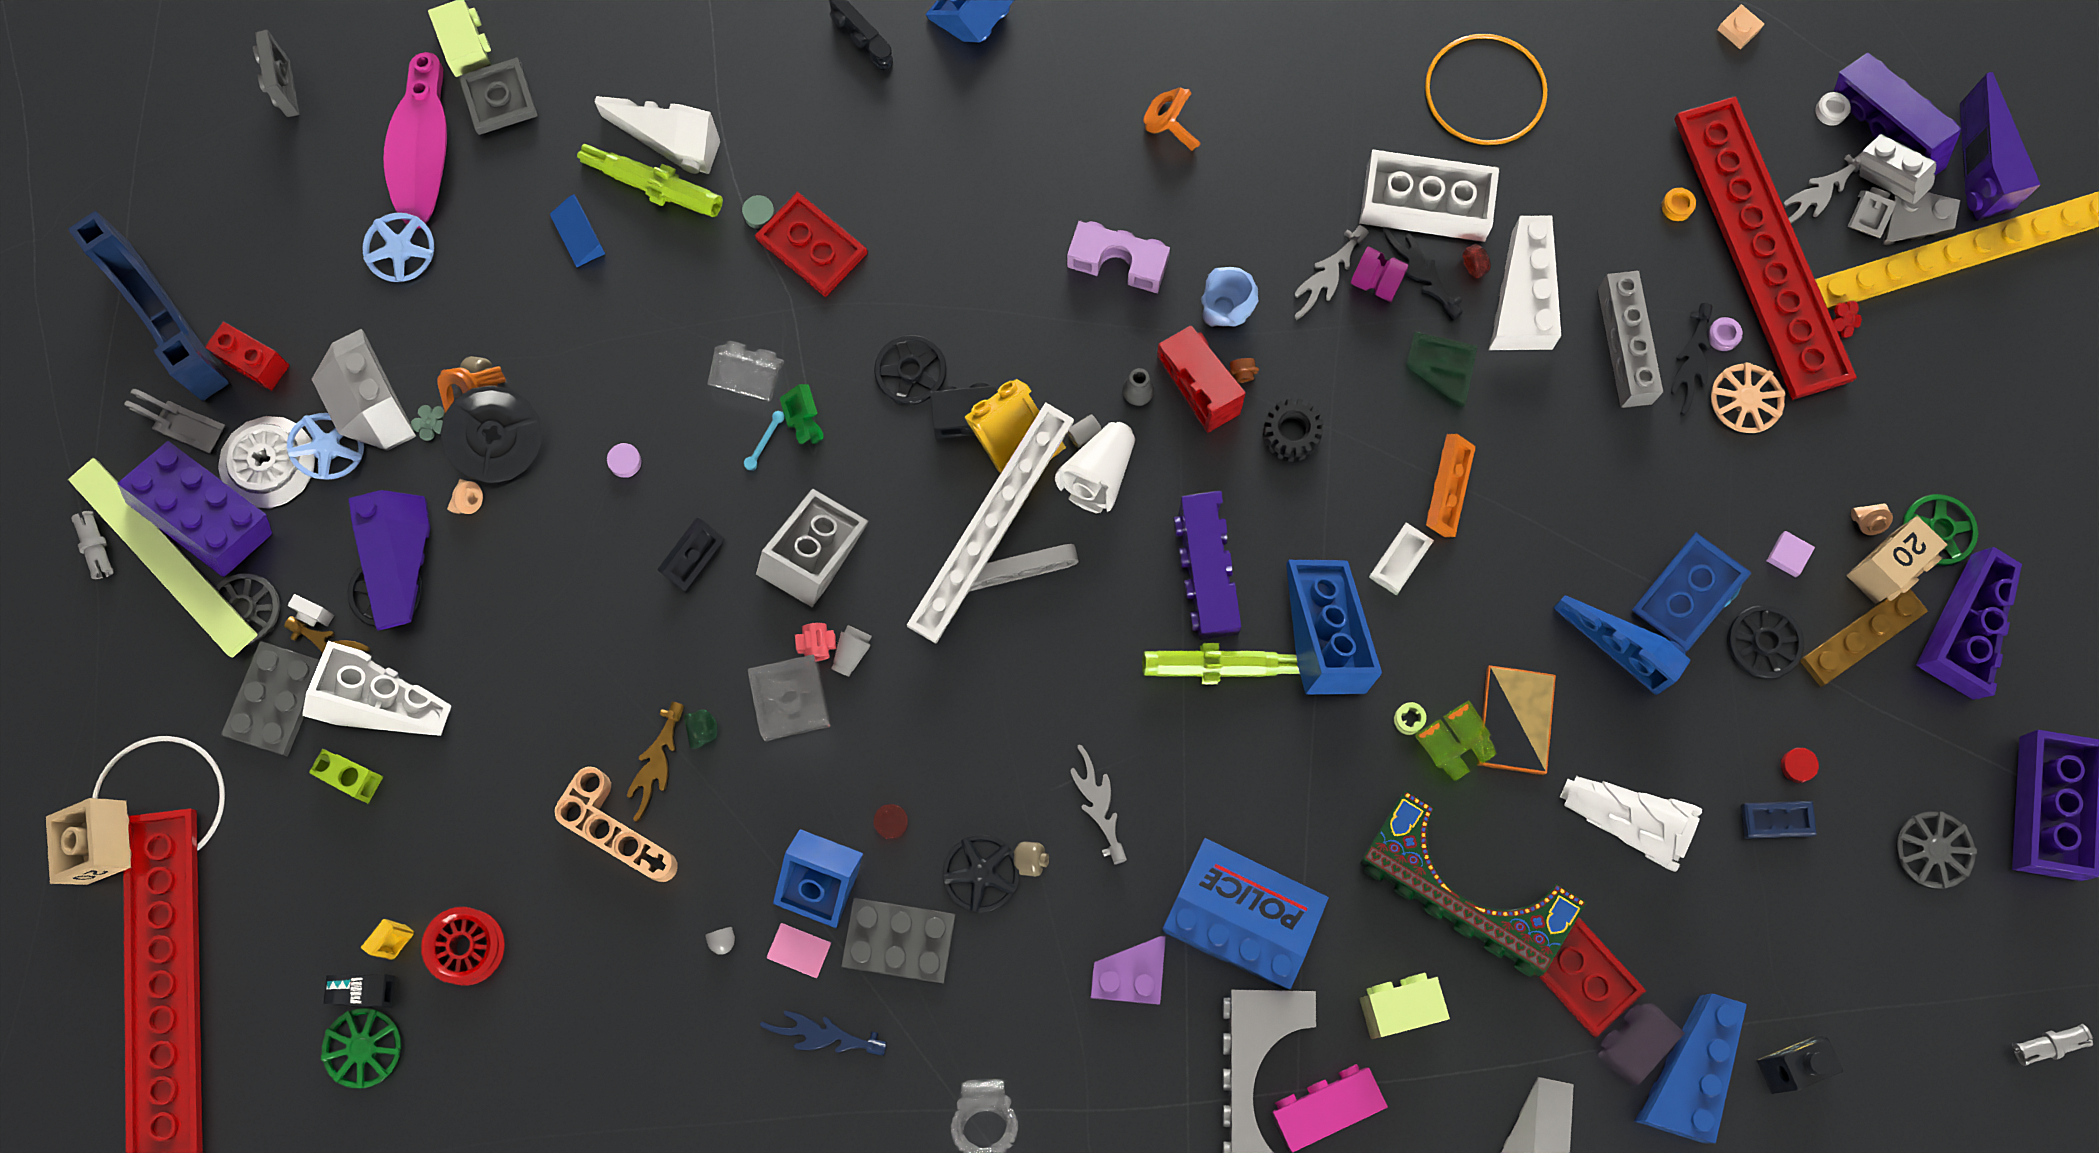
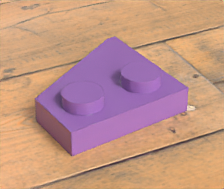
M1157 937L1094 962L1091 998L1160 1005L1165 937Z

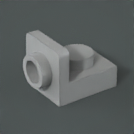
M1871 187L1870 192L1860 191L1858 195L1860 200L1847 227L1876 238H1881L1897 202L1888 199L1889 192L1875 187Z

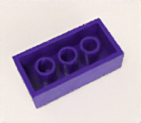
M169 441L164 443L117 483L127 505L223 578L273 534L265 513Z
M2035 730L2019 737L2012 870L2077 881L2099 877V739L2044 730Z

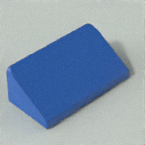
M575 194L569 196L550 213L576 267L605 254Z

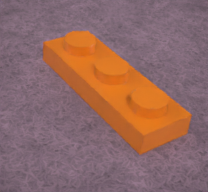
M1459 434L1446 435L1440 466L1434 484L1432 501L1427 515L1426 526L1443 537H1456L1476 446Z

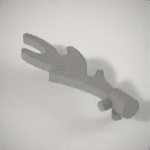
M1861 153L1854 159L1848 154L1844 158L1848 162L1847 167L1828 176L1810 179L1808 185L1816 186V188L1806 189L1787 199L1783 203L1784 208L1795 203L1800 205L1799 209L1788 218L1790 223L1792 224L1799 219L1810 205L1816 207L1813 217H1817L1830 201L1833 184L1838 186V192H1842L1848 176L1852 172L1860 170L1862 165L1860 164Z
M1359 225L1353 233L1346 230L1344 235L1350 241L1331 257L1315 263L1314 268L1316 270H1324L1306 280L1295 292V298H1298L1304 292L1311 291L1308 302L1295 314L1296 320L1300 319L1311 309L1323 288L1327 289L1326 300L1329 301L1332 298L1339 280L1338 263H1344V268L1346 270L1349 269L1350 256L1356 245L1359 246L1369 233L1365 227Z
M1078 745V750L1083 755L1086 763L1087 778L1085 780L1081 779L1074 768L1071 769V774L1082 794L1093 804L1092 807L1082 805V809L1098 823L1111 845L1109 848L1102 850L1104 857L1111 854L1114 864L1122 863L1127 858L1122 844L1118 843L1116 838L1118 815L1113 813L1109 820L1105 819L1111 803L1109 777L1107 774H1104L1102 785H1096L1095 770L1091 759L1083 746Z

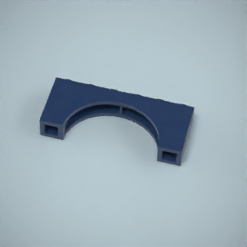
M96 210L68 228L84 253L112 281L144 322L159 346L153 351L173 378L202 402L230 383L132 244Z

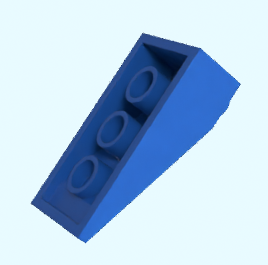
M1288 560L1286 567L1297 666L1305 694H1366L1381 676L1382 670L1348 561Z

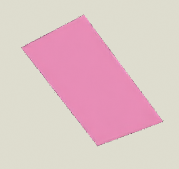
M781 923L767 959L817 978L831 942Z

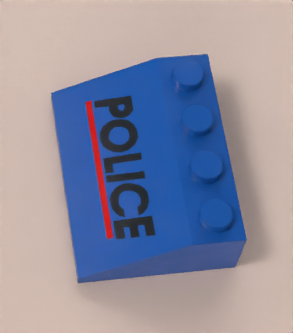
M1204 838L1161 931L1283 991H1289L1304 961L1329 897Z

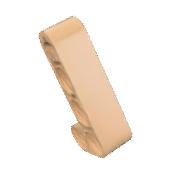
M594 767L580 769L555 807L557 821L649 878L658 882H666L672 879L678 869L677 861L672 854L599 810L611 791L609 777ZM598 776L600 779L599 787L593 792H587V781L592 777ZM575 805H579L581 808L579 818L569 822L567 819L568 810ZM603 822H608V834L602 839H597L595 835L597 826ZM636 839L638 842L637 851L631 856H625L623 851L624 845L629 840ZM648 854L662 861L666 865L665 869L662 871L645 861Z

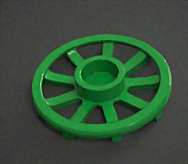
M369 1008L347 1011L327 1028L322 1044L321 1061H323L327 1072L335 1082L350 1088L371 1087L384 1080L395 1068L401 1051L399 1031L394 1022L380 1011ZM368 1015L363 1032H358L354 1016ZM375 1017H378L388 1026L371 1036L372 1024ZM346 1020L352 1034L351 1038L336 1032L337 1028ZM392 1032L395 1048L378 1047L377 1041ZM332 1037L346 1044V1048L329 1053ZM377 1053L393 1054L392 1061L386 1070L374 1059ZM348 1056L347 1061L337 1072L331 1063V1059ZM366 1062H369L379 1074L378 1077L369 1081H364V1064ZM353 1063H357V1082L343 1077Z

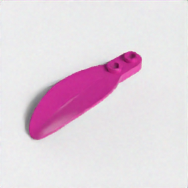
M429 52L420 53L410 61L406 94L391 118L386 134L383 156L386 183L397 213H407L416 216L425 224L429 221L437 201L447 146L446 116L440 102L444 70L438 57ZM402 219L406 225L410 222L409 220Z

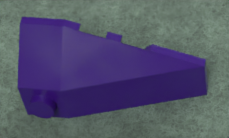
M385 490L349 498L352 527L376 629L379 631L410 623L418 591L417 578L420 565H423L425 557L423 554L426 537L429 538L431 528L427 500L424 496Z

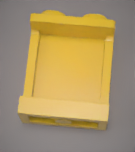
M1018 379L1004 383L998 389V393L988 400L978 402L973 406L972 412L965 416L966 421L1000 474L1040 412L1029 395L1031 392L1029 386ZM1063 441L1058 446L1052 458L1064 449H1066V446L1064 445Z

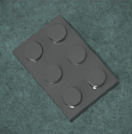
M260 641L221 735L288 757L304 718L302 715L306 693L320 660Z
M854 898L841 967L944 984L956 915Z

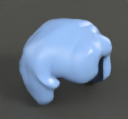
M1234 267L1215 268L1208 275L1205 292L1201 298V303L1204 306L1202 315L1206 324L1211 327L1216 325L1224 327L1238 326L1245 322L1259 301L1258 287L1252 276L1242 269Z

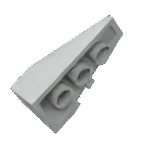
M1537 1077L1519 1113V1118L1503 1145L1504 1148L1501 1153H1570L1574 1084Z

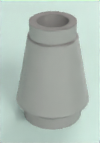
M847 625L845 632L841 631L833 661L834 664L831 669L850 677L851 672L870 648L871 644L868 643L872 636Z

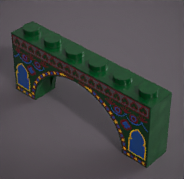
M1405 790L1362 858L1360 864L1365 866L1364 872L1377 881L1381 882L1384 878L1395 885L1393 890L1403 898L1411 901L1414 897L1425 904L1423 909L1435 918L1442 919L1444 916L1455 923L1453 928L1465 937L1471 939L1473 935L1485 942L1483 947L1495 956L1502 958L1503 955H1506L1516 962L1514 967L1525 975L1533 977L1536 974L1540 977L1545 974L1587 902L1557 883L1550 888L1541 900L1519 909H1492L1465 899L1443 880L1430 856L1427 835L1429 821L1435 808Z

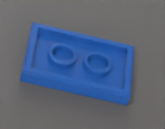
M1695 532L1632 611L1671 641L1678 643L1687 652L1752 573Z

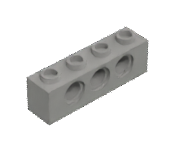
M1639 271L1607 274L1598 287V294L1620 407L1652 405L1663 393V387Z

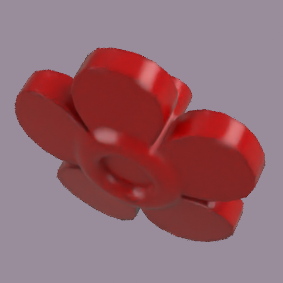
M1848 301L1847 304L1838 303L1834 309L1836 317L1832 321L1836 330L1840 331L1841 336L1845 338L1851 337L1854 328H1858L1861 325L1862 317L1860 314H1857L1859 305L1855 301Z

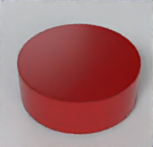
M1795 748L1783 756L1781 769L1785 777L1790 781L1802 783L1812 779L1817 774L1819 763L1812 751L1806 748Z

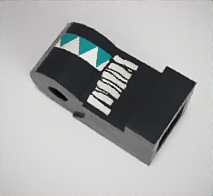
M387 974L326 975L323 1004L392 1008L396 976Z

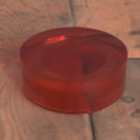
M887 804L879 808L875 813L874 827L883 838L897 839L906 832L908 817L900 806Z

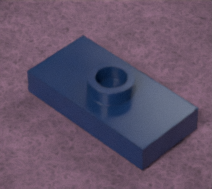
M1813 801L1744 803L1741 805L1745 839L1813 837L1817 835Z

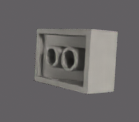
M812 489L763 549L756 575L813 607L830 585L867 526L868 521Z

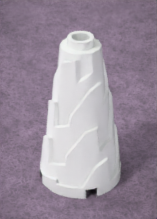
M1576 776L1574 781L1567 779L1560 798L1566 800L1564 806L1587 818L1586 821L1619 837L1626 844L1645 853V857L1674 872L1680 866L1675 861H1679L1680 857L1684 858L1700 820L1697 817L1702 814V809L1693 804L1672 798L1667 800L1647 793H1637L1605 781L1599 783Z

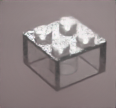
M814 654L747 669L759 732L765 741L831 727L819 663Z

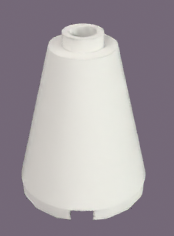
M1122 422L1108 423L1058 469L1055 475V482L1059 490L1062 491L1065 487L1071 493L1068 499L1085 510L1101 513L1103 509L1107 508V512L1110 511L1115 504L1135 443L1132 429Z

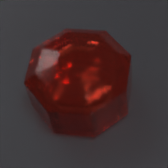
M1474 244L1464 250L1462 255L1464 265L1472 276L1478 278L1489 272L1491 268L1490 258L1483 247Z

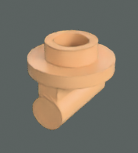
M459 479L447 510L456 514H472L476 512L483 501V493L479 485L471 481Z
M1886 504L1851 509L1853 521L1858 523L1860 530L1866 535H1877L1884 532L1893 520V515Z

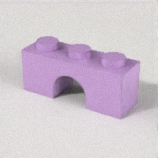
M1078 221L1067 254V267L1098 276L1100 267L1105 260L1113 257L1121 258L1130 266L1128 285L1158 294L1169 260L1170 247L1165 246L1159 240L1136 238L1128 231L1118 230L1116 232L1105 229L1104 226L1097 222L1089 221L1085 223Z

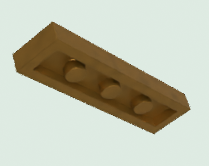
M1911 589L1905 593L1901 592L1892 601L1885 599L1803 657L1800 662L1819 686L1822 687L1923 616L1928 610Z

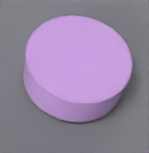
M1722 317L1714 321L1709 327L1707 337L1713 348L1719 351H1729L1741 341L1743 332L1737 321L1732 318Z
M617 444L607 455L609 468L619 477L633 476L641 467V456L631 444Z

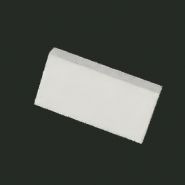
M1405 523L1369 578L1397 595L1434 540L1408 523Z

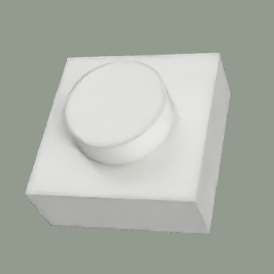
M296 594L293 595L287 605L298 612L295 618L314 627L316 622L328 627L334 617L332 613L323 607Z

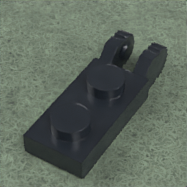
M829 0L831 8L829 14L835 24L840 28L844 26L850 32L853 42L859 48L865 47L871 53V62L877 65V68L883 69V71L890 68L893 63L892 49L879 32L848 0Z

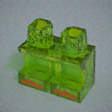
M1470 700L1443 716L1460 740V743L1457 742L1441 718L1415 734V737L1431 756L1439 769L1443 767L1454 781L1470 772L1461 758V755L1472 749L1481 764L1497 755L1495 747L1489 738L1492 735Z

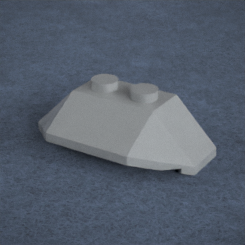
M360 329L333 342L316 370L312 381L337 432L342 436L376 446L385 451L416 437L364 331Z

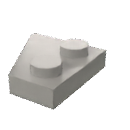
M1927 192L1916 203L1912 204L1892 193L1891 200L1897 203L1886 225L1882 244L1891 245L1895 241L1909 238L1913 241L1923 239L1927 235L1939 236L1950 234L1956 226L1960 200Z

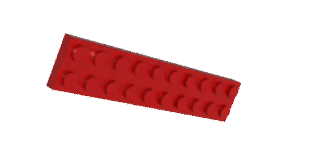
M1736 96L1677 113L1674 118L1677 128L1792 400L1853 382L1857 376Z
M183 809L128 816L131 868L123 870L126 1153H203L197 810Z

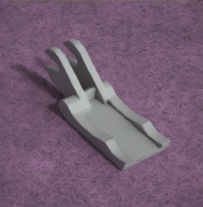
M132 389L131 393L136 395L137 398L162 409L158 416L132 402L126 401L124 403L125 406L130 407V410L156 421L152 430L211 454L225 428V424L197 414L167 400L165 404L142 391Z

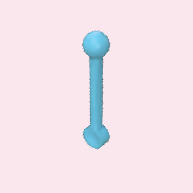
M775 411L773 413V421L753 455L744 461V466L747 470L753 471L757 468V459L778 423L784 421L785 415L783 412Z

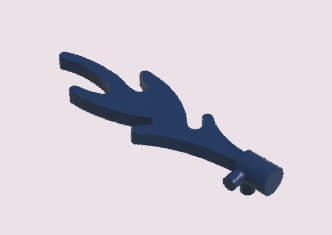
M784 1011V1015L797 1022L795 1027L780 1028L763 1021L760 1023L761 1027L777 1034L805 1036L806 1040L804 1042L794 1044V1048L797 1050H816L841 1040V1045L835 1049L837 1053L854 1048L867 1049V1053L882 1056L886 1052L887 1042L877 1040V1032L871 1031L869 1041H865L844 1032L827 1017H823V1022L826 1025L825 1029H822L817 1023L807 1017L790 1011Z

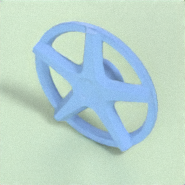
M392 213L380 219H375L363 241V259L367 266L378 277L391 282H404L419 276L430 264L434 253V239L428 226L418 217L407 213ZM396 219L410 221L400 234H395L385 223ZM418 226L424 230L428 238L429 249L414 245L410 241ZM378 230L385 240V246L370 253L371 239ZM411 256L426 259L418 270L409 275H404L405 261ZM388 257L391 258L395 277L379 271L373 262Z
M329 413L305 415L294 425L287 439V452L293 465L302 473L317 479H336L350 473L360 463L364 452V443L357 441L358 452L339 443L343 436L337 432L336 428L329 433H324L314 422L318 420H331ZM305 426L312 437V442L293 447L296 434ZM313 454L318 459V473L303 467L296 459V456ZM337 456L353 460V463L343 471L329 474L331 460Z

